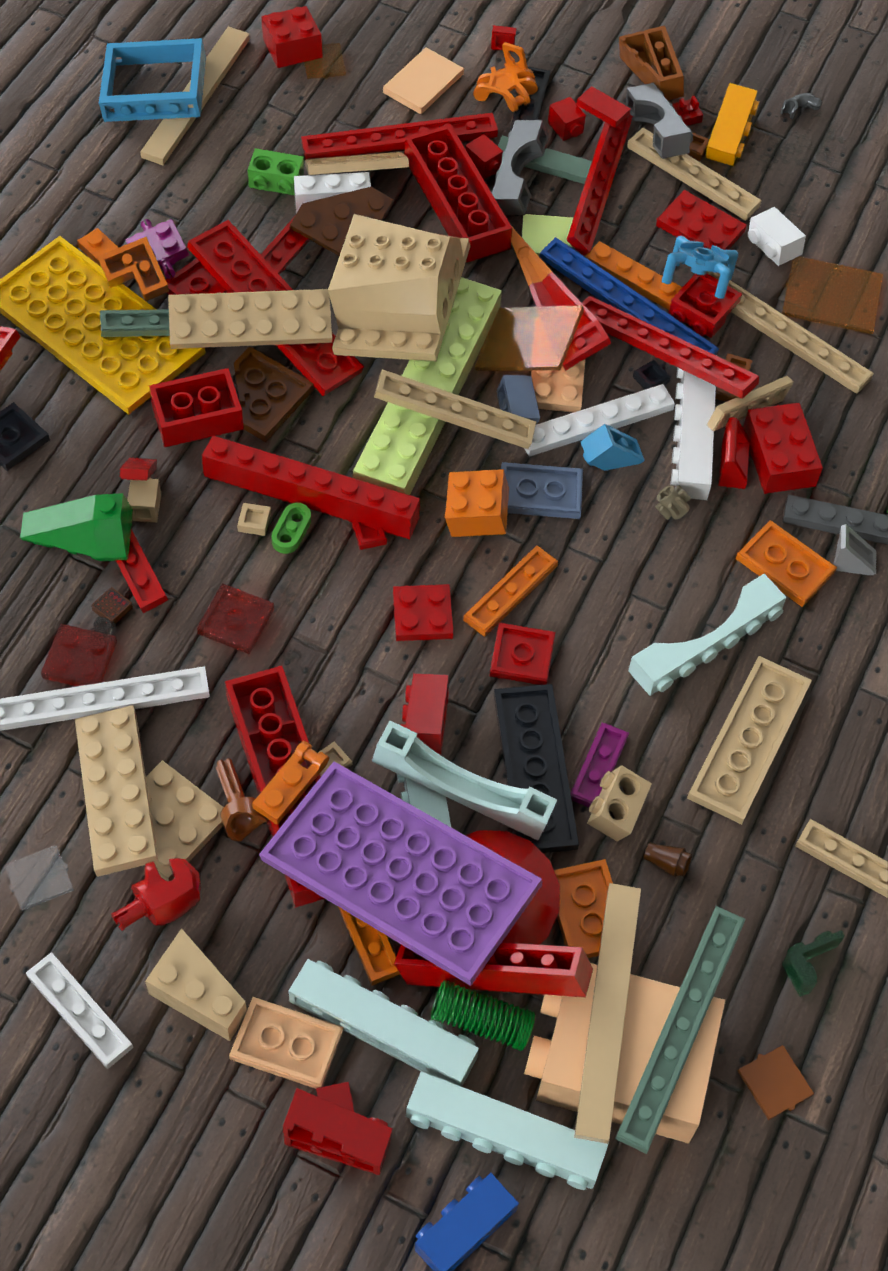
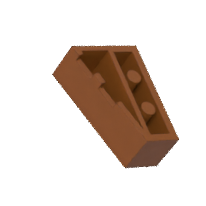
M665 26L619 37L620 58L644 84L654 83L663 92L667 101L684 97V76Z

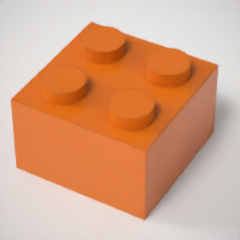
M504 469L449 472L445 520L451 537L506 534L509 486Z

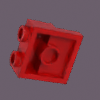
M707 273L705 275L694 274L671 299L668 313L681 323L684 322L691 326L693 331L699 335H706L712 338L725 324L727 315L741 301L742 293L728 286L725 298H717L714 295L719 280Z

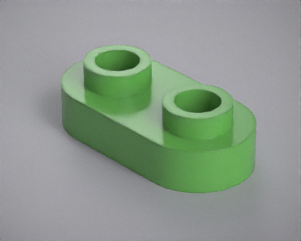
M292 503L284 509L271 535L272 545L276 551L288 554L294 552L299 547L311 524V511L305 504ZM295 519H300L301 521H300V522H295V521H293V520H295ZM288 540V541H290V542H288V543H283L282 541Z

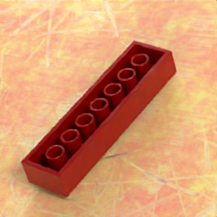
M283 666L225 681L227 700L258 795L294 754L297 746L303 740L309 743ZM305 759L301 765L308 769L312 763ZM320 774L278 825L266 818L272 838L321 778ZM285 875L295 908L325 899Z

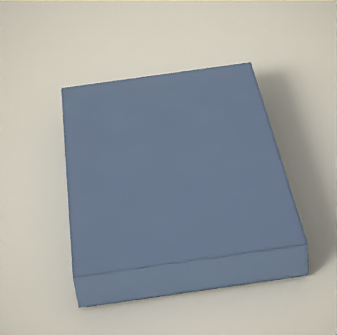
M501 463V469H504L509 486L508 513L580 519L583 469Z

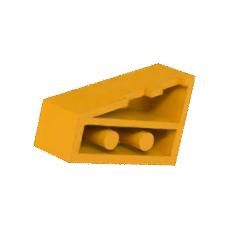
M729 83L707 145L705 158L734 166L737 157L741 158L745 144L742 142L745 136H749L752 127L751 119L753 115L756 116L760 101L756 100L757 90Z

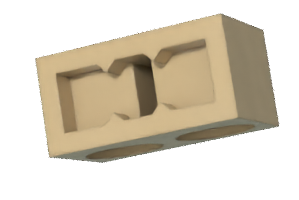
M622 765L612 772L608 771L600 782V787H602L600 795L593 800L589 807L591 815L587 824L617 842L627 837L634 828L652 783ZM620 786L623 787L625 794L621 791ZM609 810L613 813L615 819L610 816Z

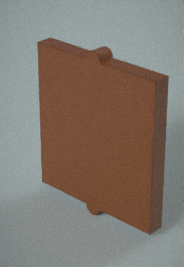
M783 1045L765 1055L759 1054L756 1060L738 1069V1073L768 1121L787 1110L793 1111L797 1104L814 1095V1092Z

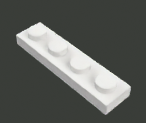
M52 952L26 972L29 980L107 1069L133 1049V1045Z

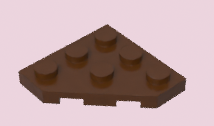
M367 187L302 203L289 228L340 256L353 215L356 214L382 221L393 199L373 187Z
M250 346L234 362L244 430L266 442L313 392V383Z

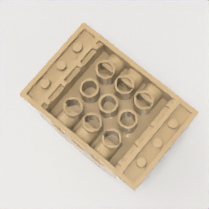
M354 214L328 288L338 324V331L332 346L334 355L437 361L470 249L469 238H458L426 232Z

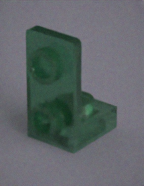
M842 930L833 934L831 931L823 932L814 939V942L807 945L801 942L787 950L782 966L800 997L811 993L818 982L813 965L810 962H806V960L838 947L845 937Z

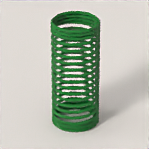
M447 980L441 983L431 1011L432 1020L444 1023L447 1019V1025H450L452 1022V1027H455L457 1024L458 1029L463 1025V1031H466L468 1028V1032L471 1033L474 1029V1035L479 1032L480 1037L484 1035L485 1039L490 1036V1040L492 1041L495 1038L496 1043L501 1039L502 1045L506 1042L507 1047L511 1045L513 1049L523 1051L528 1044L536 1017L534 1011L525 1010L523 1007L520 1009L519 1006L514 1007V1004L509 1005L508 1002L504 1003L503 1000L498 1001L497 998L493 999L492 996L487 997V994L482 995L481 992L477 993L476 990L471 992L470 988L466 989L465 986L460 988L459 984L455 986L454 982ZM456 989H457V994H456V996H455V998H454V1000H453L454 993H455V991H456ZM462 990H463L462 997H461V999H460V1001H459L460 993H461ZM468 993V997H467L466 1002H465V1004H464L465 996H466V994ZM474 994V998L470 1004L471 997ZM478 996H479V1001H478V1003H477V1005H476V1007H475L476 999H477ZM484 997H485V1001H484V1003H483V1005H482V1008H481L482 1000H483Z

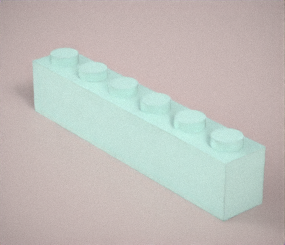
M307 959L288 991L290 1003L327 1022L344 1027L345 1032L419 1071L461 1087L463 1086L478 1057L479 1048L475 1046V1042L472 1039L461 1034L458 1036L446 1031V1027L440 1022L432 1019L428 1022L419 1017L413 1008L407 1005L398 1006L390 1002L389 997L378 990L371 992L361 987V983L357 979L348 975L342 977L334 973L333 968L322 961L315 963Z
M422 1071L406 1107V1117L410 1119L413 1125L419 1128L428 1129L429 1126L440 1130L441 1134L450 1140L459 1141L460 1138L473 1143L472 1146L481 1152L491 1153V1151L500 1153L504 1155L503 1158L512 1164L522 1165L525 1163L536 1167L535 1171L550 1178H553L554 1175L566 1179L568 1185L580 1190H586V1187L593 1189L608 1147L606 1143L574 1138L575 1130Z

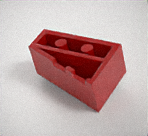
M299 1088L295 1090L283 1124L285 1145L376 1175L381 1173L393 1128L388 1127V1123L381 1119L367 1118Z

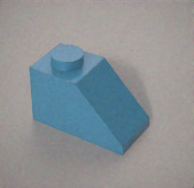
M603 424L580 441L584 450L583 457L589 465L604 471L641 464L645 461L637 439L607 424Z

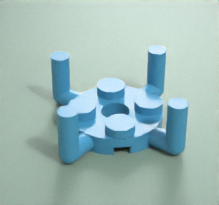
M678 236L673 253H670L667 257L662 282L665 284L672 283L675 268L680 266V263L690 266L691 272L698 275H705L706 271L720 274L714 296L724 299L729 280H732L738 252L736 250H723L712 245L711 249L704 248L703 242L690 241L684 236Z

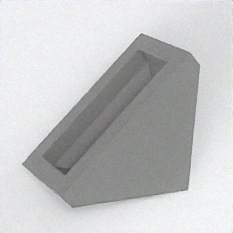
M847 524L842 525L833 565L837 567L836 571L874 575L876 574V550Z

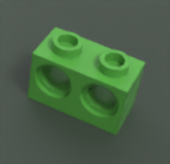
M255 148L248 167L249 188L295 195L294 176H304V157Z

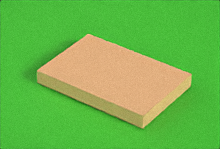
M425 47L383 86V93L422 114L464 75V68Z
M252 997L229 1054V1059L315 1089L320 1088L324 1085L344 1027Z

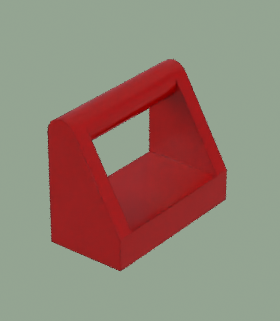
M735 417L727 420L721 442L718 486L745 489L747 485L750 439L739 420Z

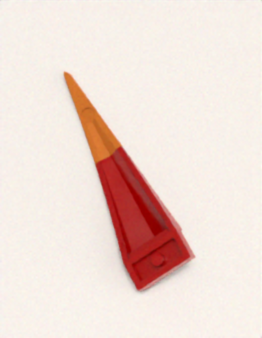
M512 227L511 242L535 301L551 347L566 371L610 345L611 340L598 319L562 283Z

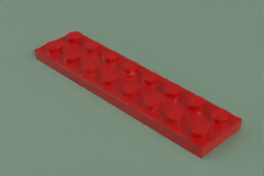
M229 220L188 241L187 248L228 293L293 290ZM333 333L332 343L276 345L306 379L313 383V386L322 396L362 373L364 368L355 356L334 355L332 346L336 336Z

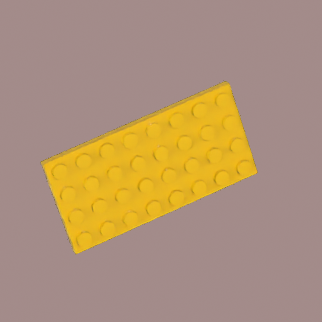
M58 236L0 279V313L128 415L151 397L149 385L173 380L206 353L205 348L171 349L170 336L101 337L100 311L157 309L123 283L110 288L102 268L61 236Z

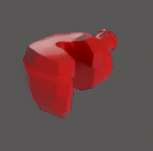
M169 859L174 879L166 881L161 877L154 861L146 863L145 878L131 885L135 900L116 912L111 913L116 925L119 924L118 928L123 931L126 927L144 916L155 926L165 925L179 919L200 901L201 881L199 872L186 859Z

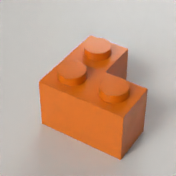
M147 237L97 257L110 288L135 278L145 301L169 292L168 284Z

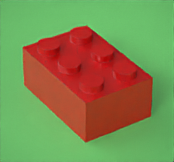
M229 368L149 385L151 403L164 447L244 430L242 408Z
M800 403L748 409L743 429L750 439L749 450L764 494L816 487L823 467Z

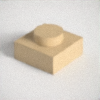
M243 503L237 525L238 532L265 536L271 516V507Z

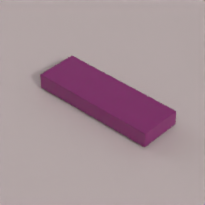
M603 722L601 723L570 793L572 801L590 807L593 800L600 795L602 790L600 782L608 771H614L628 739L629 732Z

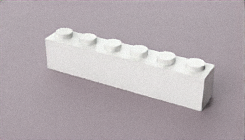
M677 367V378H681V383H677L675 399H680V404H676L674 420H679V425L674 427L673 441L678 443L677 447L673 448L672 463L676 464V469H672L670 485L675 486V488L680 485L691 499L707 500L712 484L714 431L707 426V423L715 411L716 386Z

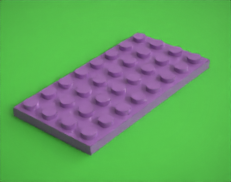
M334 761L259 854L263 862L470 986L542 886V879Z

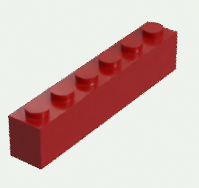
M501 943L471 986L402 944L399 947L394 962L407 985L440 987L441 983L447 980L454 982L455 986L459 984L460 988L465 986L466 989L586 998L593 973V967L582 947Z

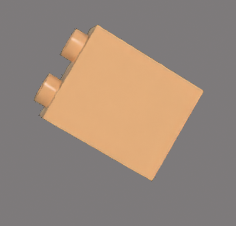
M591 963L593 973L586 998L544 995L540 1013L557 1018L553 1036L549 1040L534 1035L524 1072L525 1075L541 1079L536 1098L537 1101L578 1112L597 965ZM630 974L612 1122L622 1124L680 987ZM712 998L655 1134L690 1143L699 1127L725 1004L724 999Z

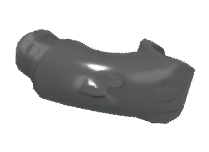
M813 93L795 95L784 101L780 114L789 113L790 119H794L797 108L808 107L813 110H819L822 100L815 97Z

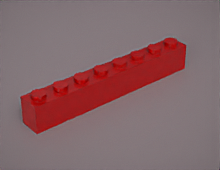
M212 436L202 454L205 477L289 503H302L309 509L351 522L356 520L359 524L377 529L379 527L384 532L409 540L419 520L420 498L216 436Z

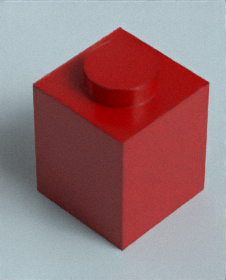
M571 97L550 104L548 123L563 141L577 137L584 132L586 115Z
M484 134L465 145L467 153L483 179L496 174L502 163L503 150Z

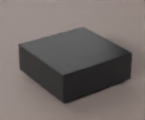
M655 360L650 361L633 372V378L644 390L661 384L666 385L670 381V376Z

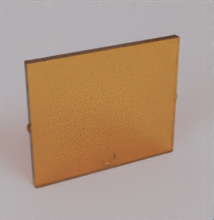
M798 256L792 259L789 279L786 283L787 289L782 314L793 318L873 334L877 308L880 305L879 296L883 274Z
M584 307L499 308L475 365L476 371L561 370L571 342L574 339Z

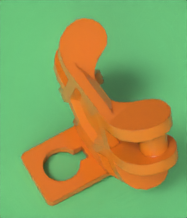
M504 42L502 47L506 62L504 63L505 68L496 70L495 66L490 67L491 73L480 75L477 79V86L474 89L473 96L478 101H485L492 92L501 94L509 109L515 112L518 110V106L530 103L529 95L537 92L538 86L533 71L528 69L524 49ZM510 51H514L519 56L518 62H515ZM515 89L518 96L513 97L510 91Z

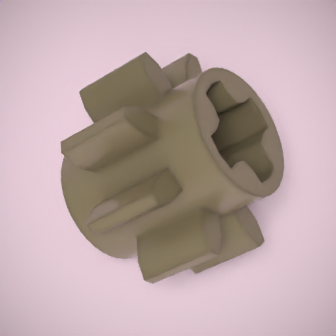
M680 485L676 488L667 486L657 495L659 503L655 507L667 520L670 517L680 519L689 511L690 506L687 502L691 500V497Z

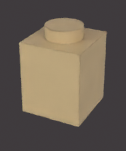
M149 478L147 481L130 480L127 501L133 509L132 521L157 523L161 501L159 479Z

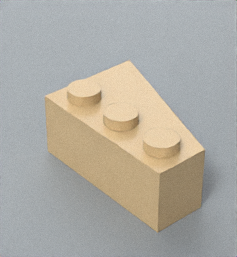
M181 928L146 979L148 993L221 1037L231 1041L246 1015V1002Z

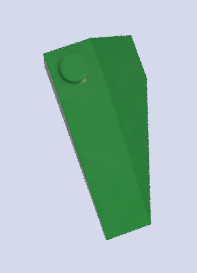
M119 493L93 495L23 513L20 538L23 541L49 548L65 549L68 553L84 554L98 561L128 560L133 509L124 494Z

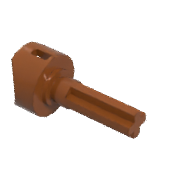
M230 758L225 761L219 760L216 770L228 804L221 811V819L227 836L231 840L242 841L258 826L265 823L266 818L253 809L252 803L256 798L245 797L232 760Z

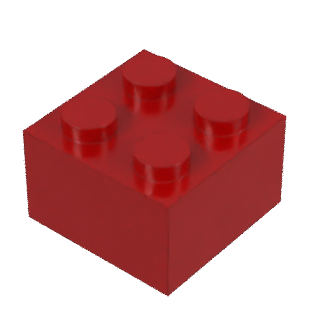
M307 6L295 7L291 10L273 12L261 16L263 40L277 68L323 58L321 32Z

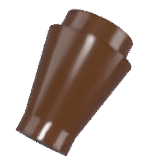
M651 842L648 844L644 854V860L650 861L674 877L677 875L684 877L692 859V854L686 852L685 848L658 845Z

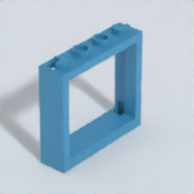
M202 38L107 43L99 97V106L104 122L201 117L206 54ZM193 61L190 92L112 96L116 65ZM193 104L194 108H188V105Z

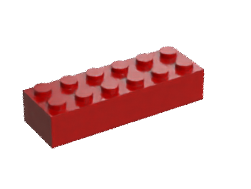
M451 124L405 137L404 155L408 157L409 168L448 236L469 238L470 249L465 263L510 249L512 226Z

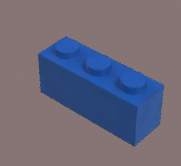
M492 1173L484 1179L481 1176L477 1177L466 1188L468 1194L460 1202L456 1199L452 1200L441 1211L443 1217L435 1225L429 1222L416 1234L415 1237L418 1240L415 1242V1251L432 1271H454L517 1211L519 1203Z

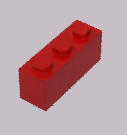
M413 673L412 685H406L405 701L409 704L403 705L402 721L406 722V724L400 725L418 733L417 737L424 744L441 755L449 700V675Z

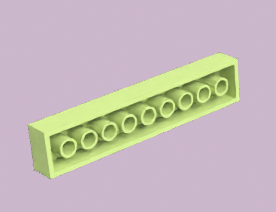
M461 277L437 361L409 360L402 376L459 395L500 311L502 290ZM388 402L353 470V478L410 495L446 421Z

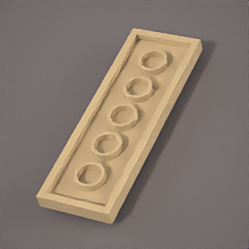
M328 289L168 295L171 349L332 343Z
M758 656L687 799L742 825L812 680Z
M131 705L75 719L95 874L99 877L143 866L149 862H159L137 715L134 706Z

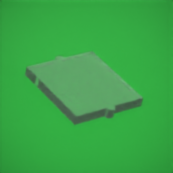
M57 845L4 865L11 882L9 886L10 891L15 892L21 911L74 891L67 874L68 865L63 863Z

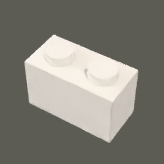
M773 207L750 218L748 238L778 266L803 254L806 235L778 209Z

